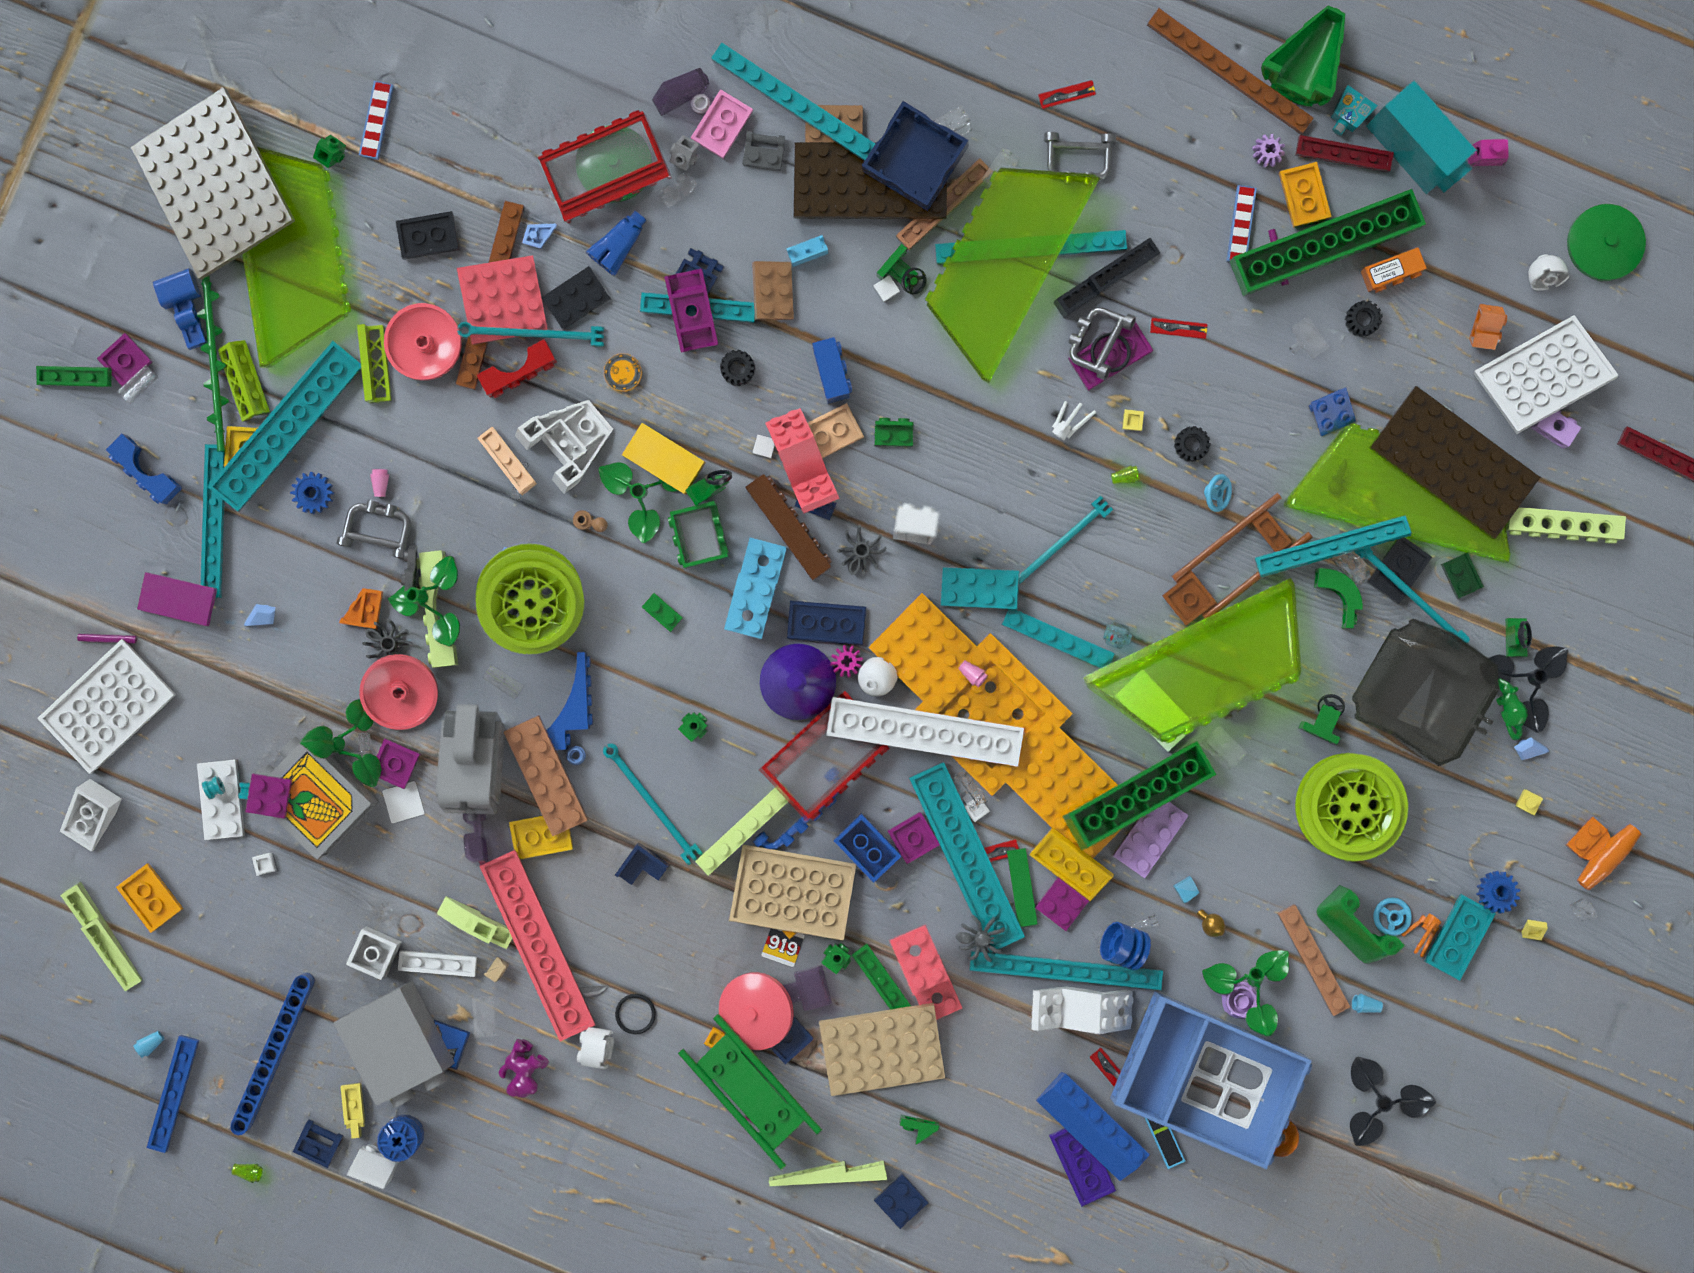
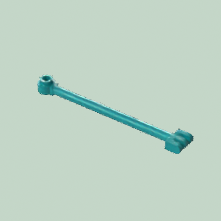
M461 322L457 327L459 329L457 333L462 338L480 334L590 340V346L604 347V342H596L597 339H604V334H597V331H604V327L591 326V332L476 327L468 322ZM466 327L469 331L464 334L459 330Z
M1099 496L1091 503L1094 509L1020 573L1019 585L1098 515L1105 518L1114 510L1112 507H1109L1106 511L1103 510L1108 503L1105 501L1101 506L1098 504L1102 501V496Z
M1370 547L1354 551L1355 556L1360 559L1363 557L1368 559L1451 636L1449 640L1455 646L1459 647L1470 641L1468 635L1462 630L1457 632L1378 559Z
M613 743L607 744L608 748L614 749L612 755L607 753L608 748L604 746V756L612 759L682 847L684 852L680 856L686 864H691L688 858L689 855L694 861L697 859V856L693 853L695 850L700 856L704 854L696 843L690 846L622 760L618 754L619 749L617 745Z

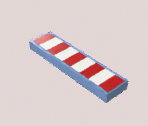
M378 81L373 83L359 151L360 157L379 160L394 89L393 84Z
M1240 185L1236 187L1226 262H1229L1234 256L1248 251L1257 188Z

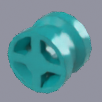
M218 776L213 777L211 781L202 782L203 791L210 800L215 798V795H222L226 792L224 784Z
M240 782L239 787L241 790L238 798L248 799L250 783Z

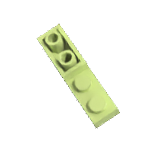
M445 896L437 912L439 916L486 943L492 942L507 949L512 940L507 926L481 915V912Z

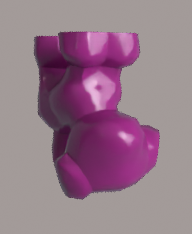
M517 1039L515 1041L512 1052L506 1057L505 1064L498 1072L502 1079L506 1077L509 1069L516 1074L506 1089L507 1094L512 1097L525 1098L535 1094L538 1084L532 1078V1074L535 1069H544L549 1064L548 1059L540 1054L537 1057L532 1054L529 1059L525 1058V1053L533 1048V1045L525 1039Z

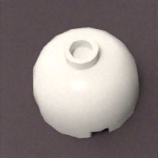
M1544 254L1532 263L1528 271V278L1532 289L1540 291L1548 290V286L1553 284L1556 287L1567 281L1569 273L1565 262L1560 257Z
M881 657L868 659L858 673V683L861 689L866 694L874 697L886 695L897 682L896 669L890 662L887 663Z

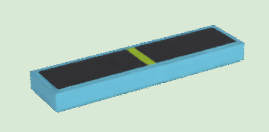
M1145 1118L1167 1169L1185 1162L1172 1130Z

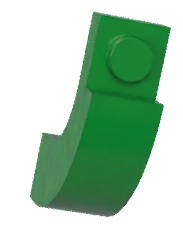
M1325 568L1315 569L1314 588L1331 590L1340 597L1343 604L1342 629H1353L1354 625L1357 624L1355 610H1363L1362 598L1357 586L1349 577L1339 571Z

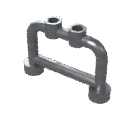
M1057 132L1044 133V142H1047V170L1053 178L1064 180L1063 184L1074 185L1075 180H1083V185H1094V181L1104 180L1109 176L1112 168V144L1116 143V134H1102L1100 143L1059 141V133ZM1055 149L1104 150V170L1101 173L1058 172L1054 167Z
M1103 307L1092 309L1086 318L1081 316L1077 323V327L1080 328L1078 334L1072 333L1069 339V344H1071L1069 351L1071 361L1078 366L1097 373V378L1106 380L1111 366L1104 363L1121 329L1131 330L1135 324L1136 316L1129 313L1124 316ZM1103 315L1117 322L1096 364L1079 358L1077 351L1082 346L1087 331L1090 330L1095 316Z
M367 500V504L357 503L349 508L342 537H337V545L351 548L353 540L393 548L392 556L404 559L411 527V521L406 513L398 511L395 505L386 504L385 508L379 507V502ZM357 511H365L401 519L403 527L400 541L397 542L351 532L355 513Z

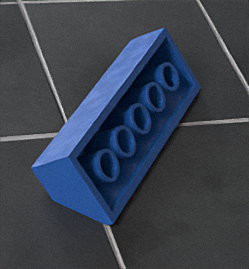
M1061 1072L1036 1099L1054 1119L1119 1181L1137 1170L1150 1155L1066 1073Z

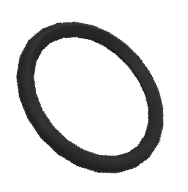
M1104 333L1093 342L1090 353L1094 364L1097 362L1094 353L1097 343L1101 339L1109 337L1111 333ZM1118 335L1117 338L1125 344L1127 357L1122 365L1111 369L1110 373L1122 370L1130 360L1131 349L1129 343L1121 335Z
M641 994L625 996L620 1000L615 1011L617 1024L623 1031L629 1034L646 1032L651 1028L656 1017L653 1003ZM641 998L649 1004L652 1017L645 1028L630 1030L620 1021V1008L628 999Z

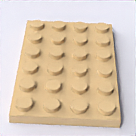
M742 845L729 921L844 941L856 864Z
M934 1003L819 1021L831 1096L945 1078Z

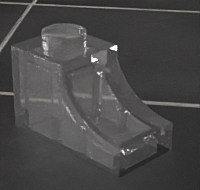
M1355 552L1331 558L1341 572L1349 577L1357 587L1371 577L1367 563Z

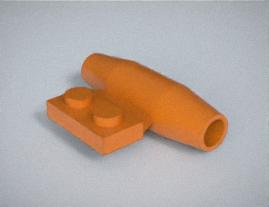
M1591 817L1566 844L1579 858L1589 860L1578 877L1577 882L1589 891L1603 881L1628 856L1642 833L1636 827L1629 824L1613 837H1610L1608 829L1594 817Z

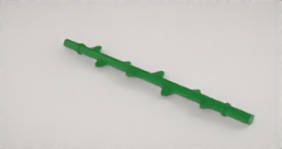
M209 275L202 279L201 283L203 286L205 308L197 313V317L206 320L208 343L201 346L200 350L209 354L211 379L203 383L205 388L212 390L214 413L207 417V421L215 425L214 433H216L217 452H225V430H223L221 407L229 403V399L220 395L218 372L224 369L226 364L217 360L215 337L223 331L214 325L212 302L219 298V294L211 290L212 283L210 282Z

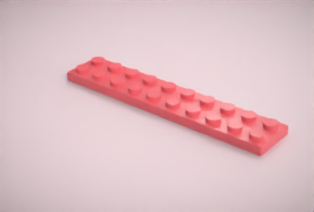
M516 849L480 865L479 867L559 1041L576 1035L588 1027L595 1026V1021Z

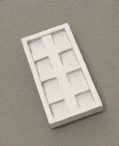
M237 759L198 763L197 770L204 840L245 836L242 802L238 798L240 782ZM218 776L222 780L226 792L222 795L217 794L215 798L210 800L203 791L202 782L211 781L213 777Z

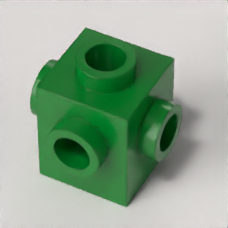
M329 135L325 139L322 138L318 141L313 158L329 169L344 159L346 145L334 136Z
M695 712L692 714L687 713L681 720L683 724L678 728L690 742H693L697 737L701 739L708 732L706 729L709 726L706 723L708 719L700 712L698 714ZM693 722L697 723V729L692 728Z
M835 942L833 946L829 944L823 952L825 957L821 963L837 975L841 968L845 970L850 964V949L843 943L838 945ZM839 955L840 958L835 959L834 956Z

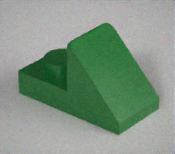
M902 1114L900 1116L899 1123L900 1126H903L904 1130L914 1131V1129H917L916 1145L939 1130V1122Z

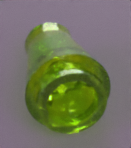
M1130 465L1111 473L1113 484L1136 483L1135 481L1140 480L1137 465Z
M235 1163L231 1173L254 1183L260 1181L263 1168L258 1164Z

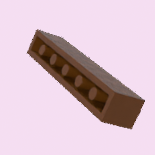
M762 474L745 488L809 577L814 581L831 569L830 563L832 561L826 553L822 555L818 549L821 546L815 537L812 539L807 533L810 530L805 523L802 522L800 524L796 519L799 515L792 506L788 508L785 504L787 499L781 491L777 493L773 487L776 484L770 475L766 477Z

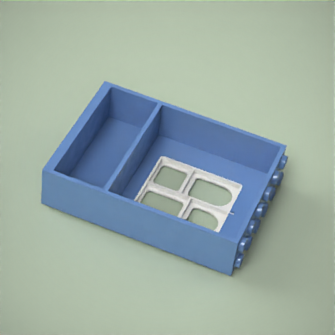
M1154 991L1110 1099L1121 1108L1267 1169L1268 1165L1273 1163L1275 1148L1279 1147L1282 1141V1131L1289 1124V1114L1291 1111H1294L1297 1105L1296 1097L1304 1088L1305 1083L1303 1081L1305 1076L1311 1071L1312 1060L1304 1054ZM1207 1047L1226 1054V1060L1219 1075L1211 1074L1199 1068V1063ZM1235 1059L1242 1060L1261 1070L1263 1080L1259 1087L1256 1089H1246L1227 1080ZM1195 1076L1223 1088L1216 1108L1207 1107L1187 1098L1188 1089ZM1232 1092L1243 1095L1249 1100L1251 1108L1246 1117L1237 1119L1224 1113V1108Z

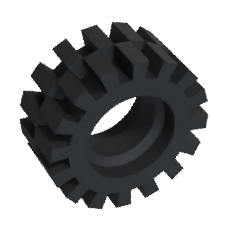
M1362 300L1350 307L1346 313L1347 316H1345V320H1347L1345 325L1349 326V332L1353 331L1355 336L1366 337L1379 329V325L1382 324L1381 318L1383 315L1380 314L1381 309H1377L1376 303L1371 304L1372 301L1365 302V300ZM1359 312H1367L1370 315L1371 321L1368 325L1362 326L1358 323L1357 315Z
M732 350L730 353H726V356L722 358L720 363V371L725 381L737 386L745 385L748 381H751L755 373L752 357L747 352H742L741 350ZM734 361L744 363L745 370L742 374L735 375L730 371V366Z
M1186 427L1175 438L1174 448H1176V454H1179L1180 458L1185 459L1187 462H1195L1202 459L1209 452V447L1211 446V443H1209L1210 437L1207 436L1208 433L1204 432L1201 427ZM1188 437L1198 439L1199 448L1196 451H1189L1186 448L1185 441Z

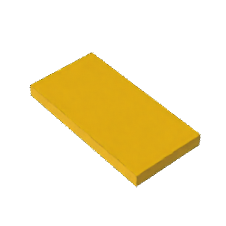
M641 423L622 453V456L685 495V490L693 484L706 463Z
M1053 827L1030 853L1032 858L1090 902L1114 876L1112 872L1086 852L1081 851L1078 846Z

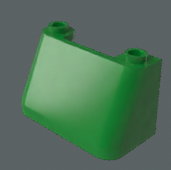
M1339 885L1317 907L1316 913L1318 918L1363 963L1370 964L1395 955L1405 946L1396 936L1389 934L1377 936L1371 933L1353 915L1359 908L1360 901L1357 895L1349 888Z

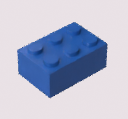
M835 337L812 343L827 404L849 399L850 393H852L850 379L845 378L847 367L845 360L841 361L840 356H842L840 341L836 342Z
M862 813L834 839V842L873 883L902 857Z

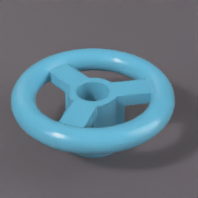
M1218 474L1205 487L1204 495L1207 505L1212 511L1220 512L1227 507L1231 499L1232 485L1226 475ZM1223 480L1221 485H1215L1217 481ZM1225 488H1226V495H1225V498H1224V501H1223V494H1224V490H1225ZM1212 500H1217V506L1213 504Z
M1386 898L1376 906L1373 919L1380 932L1385 935L1397 936L1409 928L1412 914L1409 906L1403 900ZM1395 903L1403 909L1389 911L1384 906ZM1380 912L1387 917L1389 922L1388 929L1380 923ZM1393 914L1396 915L1395 920H1391ZM1406 915L1403 926L1395 930V926L1400 925L1403 922V916Z

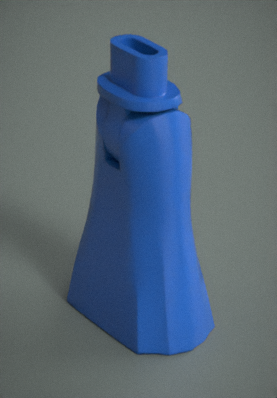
M634 211L631 216L627 215L604 237L586 251V254L608 273L615 276L630 249L638 239L643 229L642 225L647 220L637 211Z

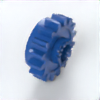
M310 472L309 476L303 473V479L297 477V485H291L295 488V491L290 492V494L295 495L292 502H298L296 507L298 509L303 507L302 512L307 513L310 510L311 514H315L317 510L322 513V508H329L328 503L333 502L331 495L334 492L330 489L333 487V484L327 483L329 479L327 477L322 478L320 473H317L316 477L314 472ZM313 488L316 489L315 496L310 498V490Z
M1499 871L1485 874L1486 878L1480 879L1482 883L1477 885L1479 892L1476 895L1480 897L1479 903L1484 904V909L1490 908L1491 913L1498 912V914H1501L1504 911L1509 912L1511 907L1517 906L1514 901L1520 900V897L1516 895V893L1520 892V889L1515 888L1518 882L1511 881L1513 879L1512 875L1506 877V872L1499 873ZM1497 889L1500 891V896L1496 893Z

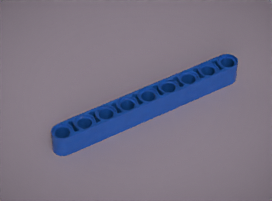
M303 973L293 980L232 1119L230 1129L235 1135H242L253 1126L313 989L315 979L310 973ZM301 978L307 980V987H303L300 984ZM293 996H297L300 999L299 1005L293 1003ZM286 1013L291 1015V1023L285 1020ZM278 1031L284 1034V1040L278 1039ZM270 1049L276 1052V1058H272L269 1055ZM262 1067L268 1069V1076L262 1073ZM254 1085L260 1087V1093L254 1091ZM246 1103H250L253 1106V1111L247 1110ZM239 1120L244 1122L245 1129L239 1127Z

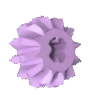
M1271 134L1269 139L1266 135H1263L1262 140L1257 139L1255 141L1256 145L1252 147V150L1255 151L1253 158H1259L1257 164L1264 162V167H1267L1268 164L1274 167L1276 162L1280 163L1282 161L1281 156L1285 155V151L1281 149L1285 147V144H1279L1281 138L1278 137L1274 140V135ZM1268 148L1272 150L1269 154L1266 152Z

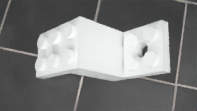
M1068 986L1033 990L1031 1030L1040 1031L1066 1028L1103 1034L1131 1029L1133 1020L1131 1016L1133 990L1100 992Z

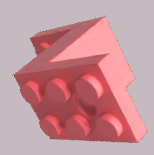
M801 408L791 410L785 415L765 422L803 514L839 499Z
M925 924L889 940L919 1005L934 1003L931 999L932 995L940 993L943 996L942 1001L934 1003L936 1020L962 1009L958 996ZM913 945H918L921 948V953L917 956L910 954V948Z

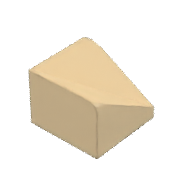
M497 957L484 975L497 982L509 967V963Z

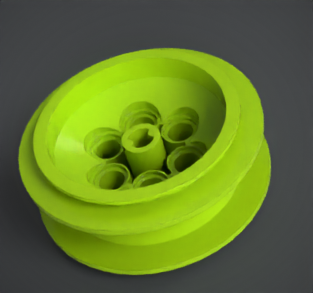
M519 544L499 552L483 568L476 586V611L482 628L499 646L520 654H540L559 647L576 631L584 611V593L578 572L564 555L555 549L540 544ZM527 579H532L535 582L532 586L524 584ZM544 588H550L552 592L548 595H545L542 593V590ZM514 589L518 594L516 596H509L507 592ZM548 606L553 609L550 613H544L542 611L545 607ZM512 608L519 610L516 615L508 613ZM534 617L536 621L534 623H527L526 619Z
M1341 753L1322 759L1304 775L1296 793L1295 813L1302 833L1315 848L1327 855L1342 860L1363 861L1381 855L1392 847L1401 836L1408 817V799L1401 780L1388 765L1371 756ZM1360 784H1363L1365 787V791L1362 794L1357 792V787ZM1343 786L1346 792L1344 796L1340 797L1338 789ZM1374 799L1376 801V808L1371 810L1369 802ZM1353 803L1355 807L1353 810H1350V805ZM1336 804L1338 812L1332 815L1330 808ZM1367 817L1369 825L1363 828L1361 822L1363 818ZM1345 820H1348L1350 823V827L1347 830L1342 828V823Z

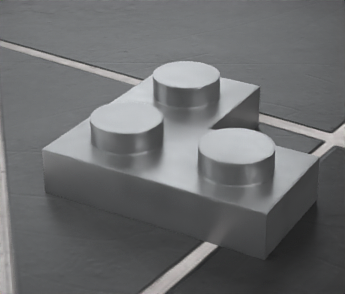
M410 545L408 551L404 552V562H407V569H404V574H402L401 585H405V591L415 587L417 583L416 559L418 546Z

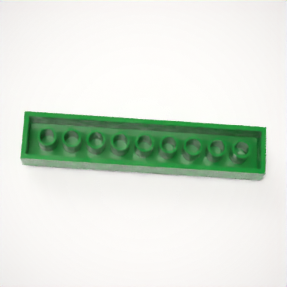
M1410 189L1234 256L1229 262L1244 297L1417 231L1425 226L1426 222L1414 191Z

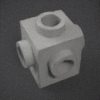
M683 135L672 145L670 149V154L672 155L669 162L684 170H687L691 165L694 166L699 157L697 151L700 144Z

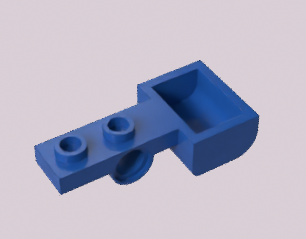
M188 268L153 281V287L160 306L165 310L174 308V318L182 331L187 348L192 350L208 343L193 302L194 299L202 297L193 270Z

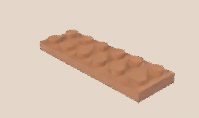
M540 715L505 730L504 735L552 836L588 821V817Z

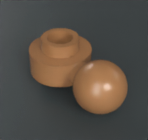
M584 510L576 512L573 516L574 526L581 530H587L592 526L596 532H604L608 527L606 519L602 517L593 519L592 515ZM583 516L585 521L580 523L579 519Z

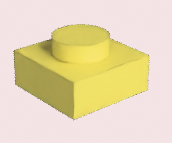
M1125 409L1122 429L1142 431L1144 412Z
M1524 789L1515 806L1531 815H1535L1543 798Z
M1527 920L1521 931L1522 938L1542 940L1548 929L1547 922Z

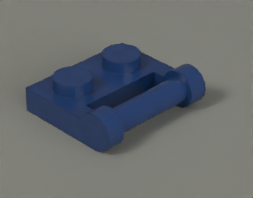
M308 1119L293 1152L328 1168L344 1135L340 1133L335 1134ZM312 1131L333 1141L332 1146L309 1136V1132Z

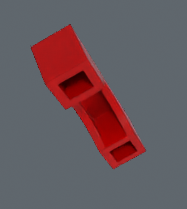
M543 339L527 348V360L515 372H502L492 366L477 374L487 396L497 398L504 394V390L508 388L514 389L521 385V381L535 378L538 376V372L552 369L557 360L546 340Z

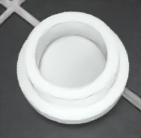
M704 94L695 95L691 101L692 109L699 114L707 112L710 107L709 98Z

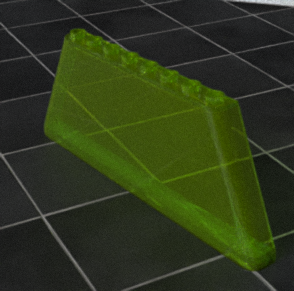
M257 147L295 219V222L242 254L260 368L265 369L271 368L347 318L351 312V305L346 299L348 286L343 279L345 267L343 263L341 264L340 256L343 254L341 245H338L337 241L340 234L338 226H335L334 221L337 218V214L331 200H334L332 189H329L328 181H331L329 170H326L319 163Z
M1000 168L998 172L994 170L989 180L992 182L990 188H985L981 194L982 203L980 206L976 205L971 213V216H973L971 223L966 222L962 233H964L962 240L957 239L952 248L955 253L952 258L947 257L943 265L946 269L943 275L938 274L934 282L937 286L934 292L929 291L925 301L928 302L926 304L927 308L981 380L989 383L1095 189L1100 179L1098 176L1084 173Z
M1354 423L1344 426L1285 499L1284 507L1363 527L1406 516L1412 532L1411 536L1406 538L1465 553L1468 552L1472 555L1504 563L1510 561L1511 552L1506 525L1496 539H1491L1372 451L1369 447L1380 434L1379 430L1374 428L1365 430L1361 429L1360 425Z
M1289 578L1083 677L1088 689L1159 741L1171 743L1178 736L1193 732L1194 728L1198 726H1206L1217 717L1223 718L1234 709L1239 710L1245 707L1248 702L1258 701L1265 694L1277 692L1282 686L1288 683L1293 684L1300 679L1301 658L1295 584Z

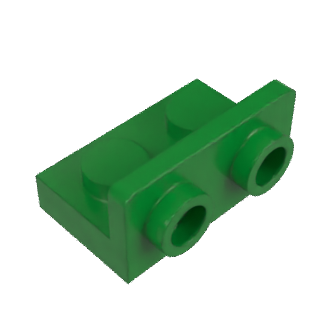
M879 418V421H875L874 446L913 447L914 422H910L909 418H898V421H890L891 418Z

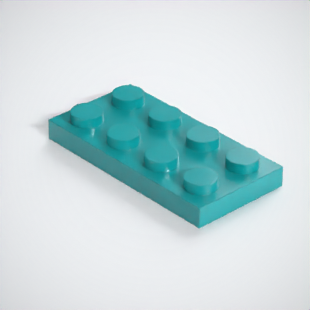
M943 567L941 606L1018 609L1020 571Z
M1460 894L1424 962L1460 981L1496 913H1491L1490 909H1484L1483 905Z

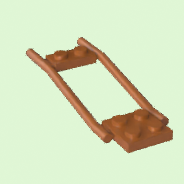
M1278 493L1171 576L1177 584L1162 596L1186 626L1201 614L1208 621L1261 579L1259 572H1256L1217 603L1191 571L1250 523L1254 525L1274 552L1306 544L1313 538L1307 532L1296 542L1292 543L1267 510L1282 499Z

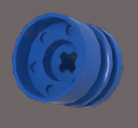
M1118 921L1113 922L1107 927L1102 936L1100 954L1108 962L1119 964L1133 971L1138 970L1148 958L1151 940L1148 933L1132 928Z
M401 1114L395 1116L378 1134L377 1145L379 1151L385 1158L391 1161L401 1162L407 1160L420 1148L424 1140L423 1126L417 1118L411 1115ZM398 1137L402 1138L400 1143L396 1141Z

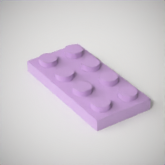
M1170 802L1138 819L1112 856L1145 878L1189 815Z

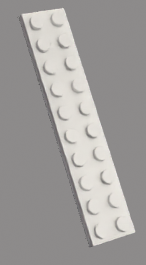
M836 697L832 698L827 729L828 736L1018 766L1024 728Z

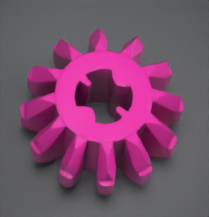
M843 645V653L837 648L836 652L839 656L834 654L831 656L837 659V661L831 662V665L838 664L834 672L842 669L841 677H843L844 671H847L848 678L851 677L850 670L856 675L858 672L854 667H862L861 664H856V661H862L863 658L855 657L860 651L857 650L853 654L854 646H851L849 652H847L846 645ZM844 656H849V659L852 658L849 667H845V664L842 665L841 660H844Z

